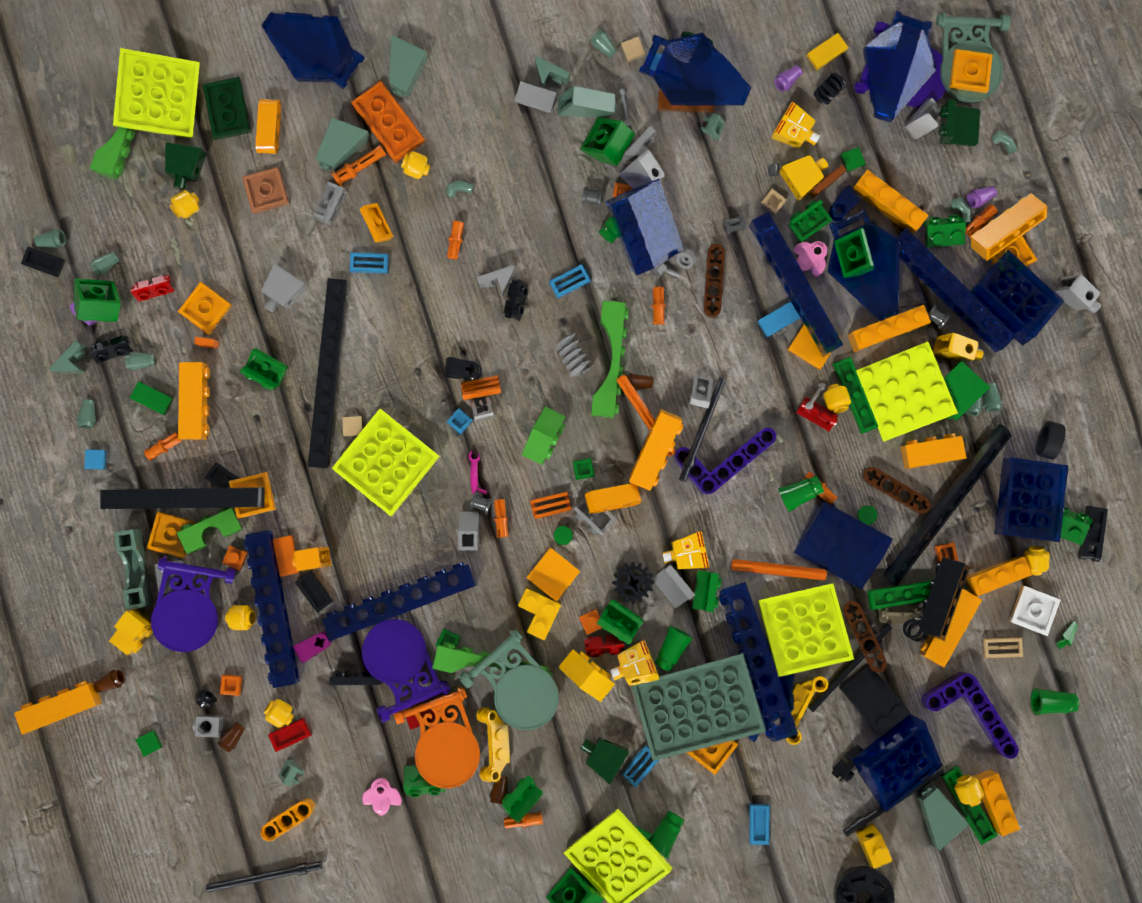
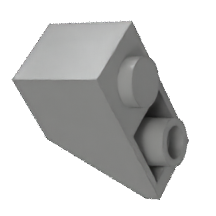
M460 512L458 550H479L480 512Z

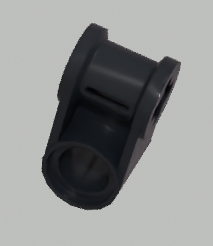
M447 357L444 377L476 380L482 375L481 367L474 361ZM474 367L476 369V372H472L471 375V373H469L468 371L469 369L471 370Z

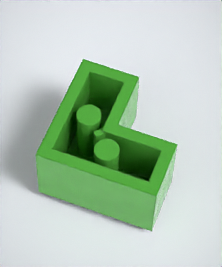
M544 407L532 428L522 456L543 465L546 458L550 459L554 451L551 446H556L559 435L562 434L566 426L563 424L566 416L548 407Z

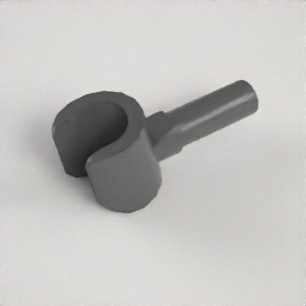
M793 161L783 164L773 163L768 167V175H779V169Z

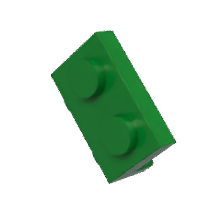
M822 200L810 202L805 207L807 210L802 213L798 211L790 217L791 221L788 227L800 243L832 222V218L822 206Z
M950 215L948 218L930 217L929 220L923 222V225L926 227L925 246L927 248L965 244L966 222L960 216Z
M254 348L251 351L246 366L240 369V373L244 374L247 379L260 383L263 388L274 390L281 385L288 366Z
M1054 505L1044 531L1082 546L1093 519L1084 513L1072 512L1065 506Z
M697 571L694 589L695 596L693 597L692 604L693 609L714 613V608H718L719 597H716V592L721 587V578H719L718 573Z
M612 599L601 614L597 624L615 635L620 641L629 645L644 620Z
M416 765L404 766V791L407 796L419 797L421 794L435 796L445 792V788H439L428 783L421 776Z
M529 775L525 779L521 778L516 784L514 792L512 794L508 793L502 801L503 811L517 823L523 819L543 795V791L535 785L534 780Z

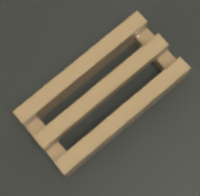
M1022 637L982 638L983 658L1023 657ZM1018 642V645L988 646V643ZM1018 649V653H990V654H989V651H988V650Z

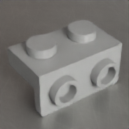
M585 497L573 508L575 511L573 515L580 522L585 520L589 524L587 528L595 536L597 534L601 536L616 520L609 511L590 514Z

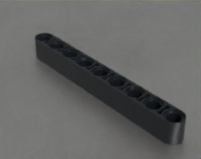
M265 487L100 490V509L265 507Z

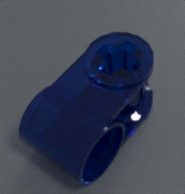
M849 184L828 210V214L834 222L841 221L863 197Z

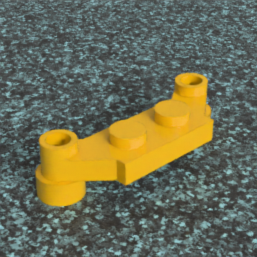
M815 676L803 683H795L779 715V718L783 721L785 739L788 743L792 745L800 743L802 735L797 730V726L814 692H824L828 688L826 678ZM820 680V685L816 686V681ZM794 732V737L790 738V734Z
M481 707L478 709L476 717L479 722L487 724L489 766H483L480 769L479 777L485 782H497L505 765L510 763L508 724L503 723L496 711L488 707Z

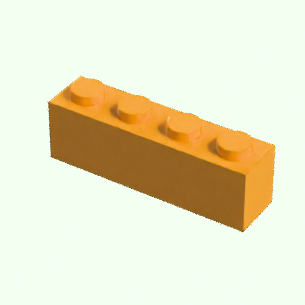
M868 169L851 190L910 235H913L929 216Z
M1032 193L1025 198H1021L1017 204L1006 209L996 219L989 221L985 227L975 231L971 236V248L988 261L1046 219L1047 205Z
M922 305L848 334V338L855 353L922 328L931 323L925 306Z
M179 362L178 439L207 440V436L210 433V428L207 424V417L210 415V408L207 405V398L210 396V388L207 386V379L210 378V368L203 362Z
M662 409L659 410L630 473V483L649 491L652 486L656 487L660 478L658 473L660 469L663 470L668 460L666 459L668 451L672 452L676 442L673 440L676 434L680 435L684 424H681V417Z
M962 589L945 641L929 636L920 645L921 651L919 654L945 668L982 599Z
M87 681L76 684V689L69 691V688L56 692L58 696L53 698L48 695L38 699L39 703L35 705L30 702L20 706L21 710L15 712L14 715L21 734H26L102 704L100 695L94 688L95 682L87 684Z

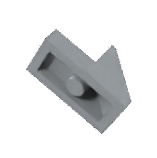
M927 98L907 121L904 128L913 139L916 140L939 126L935 120L940 115V107L932 98Z
M651 126L624 153L626 161L636 160L648 150L645 146L650 147L655 141L656 131Z
M512 265L477 277L480 288L488 289L495 286V283L498 282L504 296L515 270Z
M695 375L688 404L709 408L713 379Z

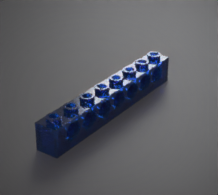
M769 211L753 219L749 227L822 357L836 351L843 346V343Z
M907 228L887 246L995 353L1003 350L1016 337Z
M266 530L246 534L244 548L246 551L248 550L249 554L247 565L249 570L251 569L253 576L250 581L252 588H255L256 596H254V603L256 608L259 609L257 619L263 631L261 642L266 648L264 658L266 665H269L270 669L268 680L273 688L296 684L300 682L282 580L279 575L272 540L274 539L273 531ZM260 546L264 549L262 557H259L256 553L257 548ZM263 565L268 569L266 576L260 573V568ZM266 584L271 587L269 595H266L263 591ZM269 603L272 604L275 608L273 614H270L267 611V606ZM272 623L278 625L277 633L271 631L270 626ZM275 642L281 644L282 649L280 652L275 651ZM279 661L285 664L284 671L278 669L277 664Z
M464 562L453 565L454 569L446 572V569L435 572L436 576L428 579V576L416 579L417 583L410 586L408 582L398 586L399 590L393 593L391 589L380 593V598L374 599L371 596L363 599V604L356 606L353 603L345 606V611L338 613L337 610L327 613V618L322 619L329 641L477 586L470 565H464ZM455 574L458 576L459 582L457 585L449 583L450 575ZM433 581L439 582L441 586L438 592H434L431 589ZM415 588H419L422 591L420 599H416L413 596ZM397 595H401L404 598L402 606L395 603ZM379 602H383L386 605V610L383 613L377 610ZM360 609L367 611L368 616L366 619L359 617ZM342 616L349 618L348 626L341 624Z
M746 583L737 584L719 591V601L726 610V621L729 625L731 624L733 630V641L735 644H738L740 650L738 655L744 653L755 695L766 726L765 734L771 742H777L797 735L798 731ZM734 601L739 602L741 606L740 611L734 609ZM740 620H744L747 623L746 630L740 627ZM747 638L753 641V648H749L746 645ZM754 657H757L760 660L759 667L754 666ZM760 676L766 678L767 683L765 686L760 684ZM767 695L773 698L771 706L766 702ZM774 714H777L780 718L778 725L773 722Z

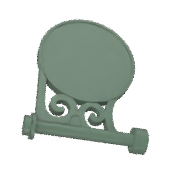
M945 12L937 15L936 26L943 28L940 76L943 86L951 96L962 102L975 103L987 99L998 89L1003 77V66L999 55L990 44L989 29L990 26H996L999 31H1008L1011 23L1010 15H1000L999 19L946 16ZM973 26H984V29H982V28H977V29L974 31V35L979 34V37H974V36H973V34H972V28H973ZM953 28L958 29L954 30L950 35L951 41L956 45L948 51L949 30ZM960 32H961L962 37H961V38H956L955 35L958 36V35L960 34ZM955 49L993 54L989 91L987 93L949 88L953 51Z
M517 629L509 631L511 636L468 674L464 671L458 678L469 689L474 684L473 679L478 674L484 675L493 686L495 707L501 719L513 728L534 730L548 723L554 716L558 707L559 693L552 676L542 669L520 644L523 636ZM513 649L519 650L532 665H519L521 663V656L518 653L510 655V659H513V657L517 658L515 663H510L507 655ZM494 662L500 665L502 671L496 675L494 670L498 671L497 666L491 667L490 673L485 668ZM505 665H506L507 667L511 668V669L508 670L506 673H505V671H506Z

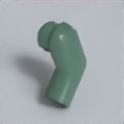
M997 131L996 134L992 135L991 138L995 144L999 142L1004 143L1008 154L1018 150L1012 137L1005 132Z
M457 180L447 185L446 194L449 197H454L456 192L460 190L472 194L474 185Z
M957 197V199H953L951 207L953 209L958 208L961 211V218L966 224L971 223L970 206L963 198Z

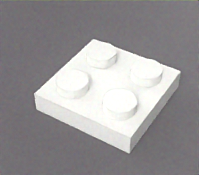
M1022 585L1009 622L1048 636L1061 600Z

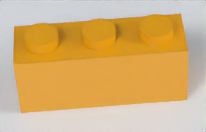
M955 433L943 435L944 439L937 440L936 436L925 438V442L918 443V440L906 441V445L901 446L904 468L908 469L966 459L963 437H956Z
M329 547L294 551V556H292L293 567H296L297 571L332 566Z
M1016 556L968 575L965 583L971 594L980 596L1032 574L1025 557Z
M989 769L974 775L973 777L980 781L985 794L982 801L995 831L1003 837L1020 830L999 774Z

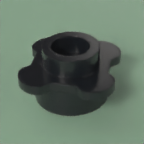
M201 690L200 694L195 696L197 699L196 703L205 709L210 708L213 702H217V698L209 691Z

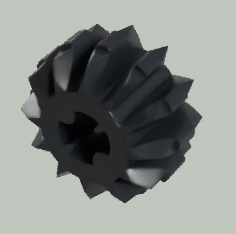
M836 72L832 73L814 91L813 95L819 103L826 106L846 87V82Z

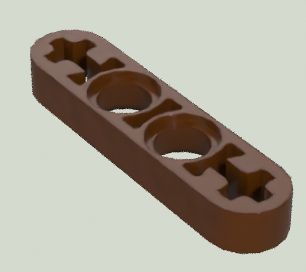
M720 244L711 245L707 252L703 313L708 318L717 317L721 311L725 249ZM714 249H718V252L721 253L717 257V262H721V264L716 262L710 263V261H714V254H711ZM717 267L720 270L719 276H711L710 268ZM713 285L719 290L718 294L714 296L708 292V288ZM718 299V301H714V308L717 311L710 314V310H707V308L711 306V300Z
M868 467L862 472V479L865 483L913 512L925 514L930 510L931 503L926 497L878 468ZM874 471L875 477L881 478L882 475L883 478L879 481L878 485H876L878 481L876 479L869 480V475H867V472ZM885 480H890L893 484L890 491H886L883 488ZM902 490H906L909 493V498L906 501L900 499L899 494ZM912 500H915L917 502L924 501L923 505L925 506V508L918 509L919 506L916 503H911V505H909V503Z
M849 601L844 605V614L869 667L874 672H883L887 668V659L859 603ZM851 604L854 607H858L856 610L857 616L862 615L863 617L862 619L855 620L853 623L851 619L855 617L847 611L850 609L849 605ZM858 622L866 624L867 630L864 633L856 631V624ZM865 641H874L875 649L867 651L864 648ZM879 650L880 655L876 656L878 660H883L884 662L881 665V669L873 666L875 659L874 657L869 659L868 654H874Z

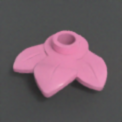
M816 241L812 244L802 242L794 247L793 251L799 255L795 263V270L807 271L811 269L812 274L818 277L826 267L824 259L827 255L826 245L823 242ZM816 247H820L822 250L819 255L814 253Z
M385 778L374 780L371 788L365 790L362 796L363 804H372L374 811L380 816L387 813L390 805H401L402 801L400 792L396 788L391 787L389 781ZM378 787H383L384 790H379V789H377V788H378Z

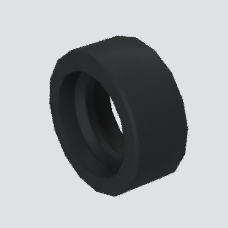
M1047 421L1043 425L1036 444V454L1038 456L1053 460L1059 455L1066 435V429L1063 424Z

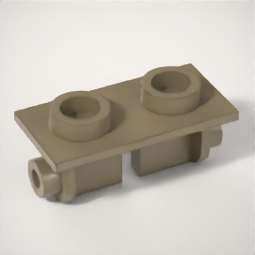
M906 604L879 609V623L904 624L909 619L918 620L921 616V612L918 611V605Z

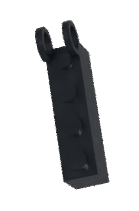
M942 557L941 562L939 561L936 567L937 574L935 580H932L930 584L929 597L924 601L923 614L918 620L909 619L904 623L903 633L905 636L915 642L923 641L926 636L945 641L970 567L965 563ZM919 626V632L916 635H911L912 628Z

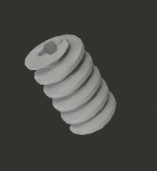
M575 334L563 338L555 346L556 350H561L559 356L565 357L562 362L564 364L569 363L566 366V370H572L569 374L570 377L580 376L593 368L586 367L590 362L589 360H582L586 356V354H579L583 348L575 347L579 343L578 340L572 341Z

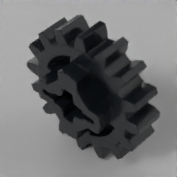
M634 561L631 562V566L624 563V569L618 567L617 569L620 573L613 575L617 578V581H612V584L617 585L614 592L619 591L618 598L624 596V602H627L629 599H631L632 604H635V599L642 602V596L648 598L647 591H653L649 587L650 584H654V581L649 580L653 574H647L648 567L642 569V563H639L637 566H635ZM632 569L640 571L642 575H634ZM625 573L627 576L625 582L620 584V579ZM629 574L631 575V577H633V579H638V582L636 583L637 591L635 590V588H633L632 585L628 586V583L630 582ZM646 581V586L644 590L641 592L640 586L643 582ZM627 589L632 590L634 595H628L623 591Z

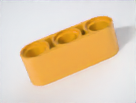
M259 99L256 130L257 153H278L281 119L280 100Z
M633 483L594 490L585 494L590 514L631 507L642 503L638 486Z
M304 798L270 819L261 828V837L266 841H272L306 820L315 810L314 801L310 798ZM301 805H306L309 812H302ZM285 815L292 818L291 824L285 822ZM268 826L274 827L275 834L268 832Z

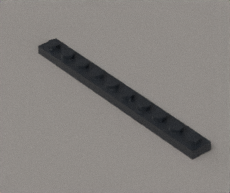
M328 278L308 467L328 469L348 285V281L343 279Z
M999 424L992 431L988 440L980 447L974 458L969 461L967 467L956 478L951 488L945 492L944 497L935 505L933 511L922 522L918 531L911 536L908 544L899 552L898 557L888 566L884 576L890 583L895 586L900 583L1012 437L1006 426Z

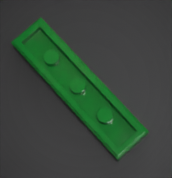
M851 356L833 363L832 366L840 385L845 386L851 398L849 407L860 434L878 428L877 421Z
M932 580L867 590L870 610L924 602L929 597Z
M956 765L944 772L941 778L979 844L983 845L998 836L980 804L970 806L969 804L961 803L954 787L957 783L956 780L964 775Z

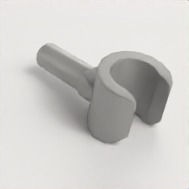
M658 263L653 268V271L659 276L663 272L677 278L680 276V273L667 268L664 263Z

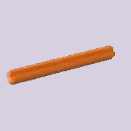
M621 375L616 379L617 383L650 430L655 418L626 375ZM673 448L672 452L668 451V457L675 454V448Z
M733 559L731 562V570L823 581L827 577V571L820 568Z

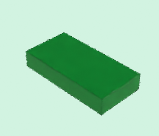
M139 381L130 396V399L164 416L174 400Z

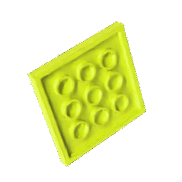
M120 48L113 126L192 139L200 62Z
M929 342L856 370L877 421L878 430L883 442L958 413Z
M379 409L331 469L392 517L440 456L382 409Z
M833 583L758 600L777 677L854 660Z
M618 808L564 852L567 858L609 903L631 902L672 870L671 865Z

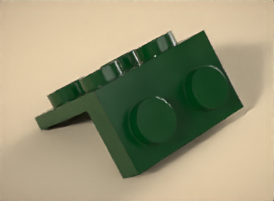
M948 99L940 109L939 144L976 146L979 141L980 110L977 108L956 107V100Z

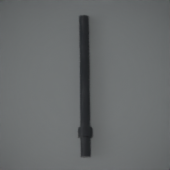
M724 378L718 379L709 408L706 409L688 457H685L683 461V469L679 480L682 482H686L690 470L694 468L696 455L726 380Z
M887 623L877 633H874L879 645L883 642L882 639L892 629ZM870 640L864 648L867 651H871L875 647V643ZM862 650L828 684V688L808 706L812 712L823 703L865 658Z
M940 767L870 813L856 818L853 824L843 829L846 837L859 829H864L868 826L869 822L943 775V770Z
M322 861L308 864L303 862L298 863L294 867L206 885V891L208 893L295 874L299 876L305 875L310 871L323 869Z

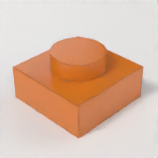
M229 545L222 564L242 570L249 552Z
M597 609L579 617L587 635L602 628L597 624L600 618Z

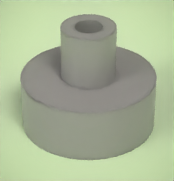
M689 249L681 250L676 256L677 264L683 269H690L696 263L694 251Z

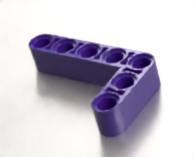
M771 428L760 430L710 473L696 457L694 466L699 467L700 474L699 476H693L690 472L688 478L702 494L714 493L776 440L775 431ZM763 432L770 434L771 439L769 442H765L762 439ZM749 444H753L756 447L755 454H750L747 451ZM686 447L679 448L674 454V460L681 469H683V461L679 460L678 453L684 451L688 455L690 449ZM734 456H738L742 460L739 467L732 463ZM720 468L725 469L727 472L725 479H721L718 476ZM708 480L712 483L711 491L704 490V481Z
M958 672L923 694L921 698L922 705L935 712L963 697L996 752L1008 759H1013L1018 755V745L974 675L967 672ZM967 676L969 682L966 686H963L962 680ZM948 687H952V694L950 696H946L945 693ZM978 693L979 699L974 703L972 697ZM935 697V698H936V703H935V705L930 706V705H929V700H930V698ZM988 710L989 717L984 720L983 713ZM999 727V734L997 736H994V729ZM1009 744L1010 750L1004 753V747Z

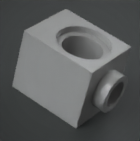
M201 714L196 716V719L193 721L195 737H220L223 735L225 715ZM205 721L211 723V730L205 728Z

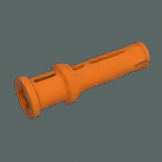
M378 145V147L351 164L349 162L345 163L344 167L338 171H332L331 175L338 186L341 187L342 183L350 178H356L358 172L386 156V153L381 145Z

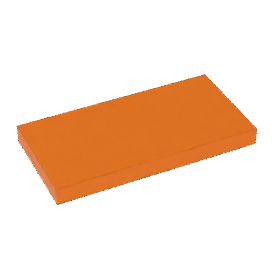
M379 81L351 101L353 107L395 163L404 158L406 153L409 154L426 142L382 81Z

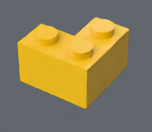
M526 588L518 606L535 614L527 633L545 641L561 607V603Z
M140 609L125 611L114 627L117 631L109 642L126 655L139 652L143 647L142 642L144 639L153 634L151 617Z
M572 649L559 665V668L580 689L601 702L615 685L610 679L611 675L606 670H601V667L592 661L590 663V657L583 651L578 653Z

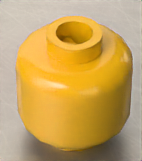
M411 151L409 154H405L401 167L404 174L420 179L422 175H427L430 165L427 164L428 158L426 156Z
M182 190L171 198L169 206L178 218L187 219L199 210L198 202L200 200L194 192L189 193L186 190Z
M838 384L828 386V390L823 394L827 409L834 411L835 414L848 410L851 398L847 388Z
M1029 546V549L1024 551L1023 557H1025L1032 575H1042V572L1049 569L1050 553L1045 550V547Z
M234 605L226 613L225 621L232 630H248L255 624L256 613L248 605Z
M279 698L274 701L271 700L263 712L265 720L277 728H281L285 724L289 725L294 717L291 714L292 706Z
M964 775L958 778L954 789L961 803L969 804L970 806L980 804L985 794L980 781L971 775Z

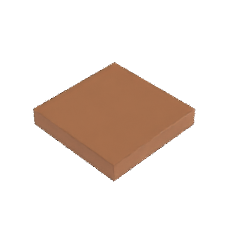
M279 167L242 177L253 214L290 204Z

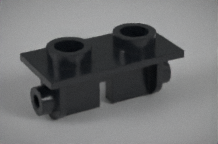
M512 280V283H509L507 297L513 298V300H506L503 311L505 318L521 320V316L524 313L525 297L528 295V284L522 280Z
M121 335L110 339L111 345L108 344V341L93 344L88 354L96 363H100L133 352L132 348L128 345L130 343L128 336Z
M858 744L856 747L853 746L845 755L850 761L848 764L841 759L832 768V774L836 778L842 777L839 780L841 783L844 781L848 783L855 775L853 773L857 767L862 768L868 761L866 758L868 753L862 754L863 749Z

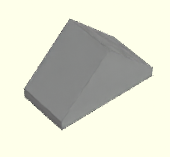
M489 395L470 399L476 422L495 417Z

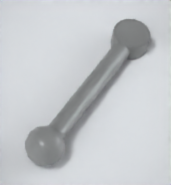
M621 88L619 94L622 99L624 123L630 127L631 121L628 119L625 100L626 90Z
M824 383L818 384V390L810 402L806 403L807 409L813 408L814 401L820 392L825 390L826 385Z

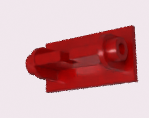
M165 274L152 278L153 284H150L149 279L135 282L130 290L138 302L175 292L170 285V276Z
M805 397L796 413L830 432L831 428L837 423L839 415L816 402L813 403L812 409H807L806 403L810 402L811 399Z
M605 635L606 642L602 643L601 636L588 637V639L584 640L585 647H588L585 648L586 655L599 657L606 653L610 655L620 654L624 651V642L620 641L615 635Z

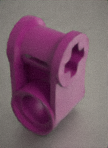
M322 631L294 645L293 648L301 663L306 662L328 648L332 643V636L330 633ZM324 638L325 642L320 644L318 641Z

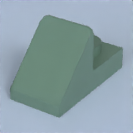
M536 56L535 67L542 88L545 89L550 78L556 84L568 85L570 72Z
M75 340L49 369L58 374L85 373L75 362L84 357L85 351L88 348L83 343Z

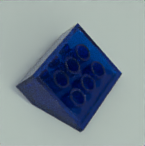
M659 178L606 201L630 268L636 276L656 268L684 249Z
M1009 250L967 292V295L1022 346L1038 335L1064 303L1063 299Z
M1014 457L1003 458L994 534L1060 542L1069 465Z
M820 502L793 553L862 589L883 559L893 538L826 502Z
M912 714L908 715L853 758L859 775L885 812L889 811L942 766L926 722Z

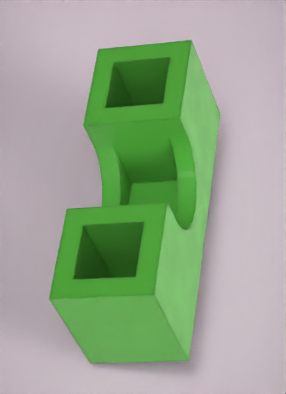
M221 508L217 511L218 514L212 517L206 515L198 519L199 523L195 525L189 523L180 528L181 531L177 532L186 554L190 555L207 547L204 535L210 528H218L224 538L242 531L243 528L236 517L234 509Z

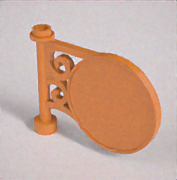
M457 686L458 691L394 713L397 725L404 723V718L416 716L421 730L420 739L415 751L416 766L421 776L428 783L439 788H454L467 782L475 773L480 760L479 745L473 735L462 703L464 698H467L464 686ZM456 705L459 708L465 727L453 723L458 717L455 709L450 708L447 711L448 713H454L452 718L445 716V710L448 706ZM431 709L435 713V721L429 723L427 718L432 719V715L428 713L422 718L420 712ZM440 717H441L442 720L445 721V722L438 724V722L440 721ZM425 725L428 726V727H430V728H429L428 730H426V731H425Z

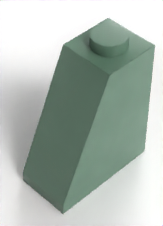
M393 35L391 37L389 84L394 94L400 97L404 95L409 98L428 60V55L425 50Z
M578 86L571 87L558 97V115L607 118L615 112L617 106L615 94Z
M332 118L315 160L321 169L337 171L369 141L370 135L364 129Z
M934 785L922 789L918 800L931 842L937 849L941 850L969 824L941 791Z

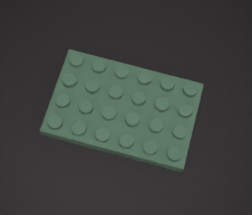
M744 653L659 676L660 679L632 686L653 761L766 732Z

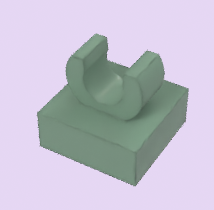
M712 113L710 118H704V121L708 123L707 127H701L700 129L712 139L719 140L725 122L718 114Z
M287 759L278 777L285 785L290 786L292 782L299 784V780L295 776L298 773L303 775L304 771L293 760Z

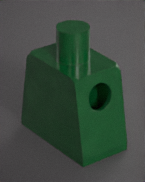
M166 142L165 172L171 178H175L174 188L185 190L187 180H198L207 155L202 148Z
M599 737L596 744L585 739L580 747L582 751L589 754L586 764L608 784H611L629 754L628 748Z

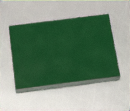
M240 77L202 84L213 139L219 140L251 133Z

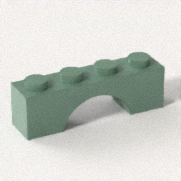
M141 529L115 532L116 550L122 558L126 573V583L123 589L126 610L153 605Z

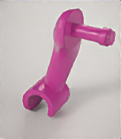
M473 451L469 453V461L471 462V491L473 494L477 491L486 495L487 490L478 488V462L480 461V454L477 459H472Z

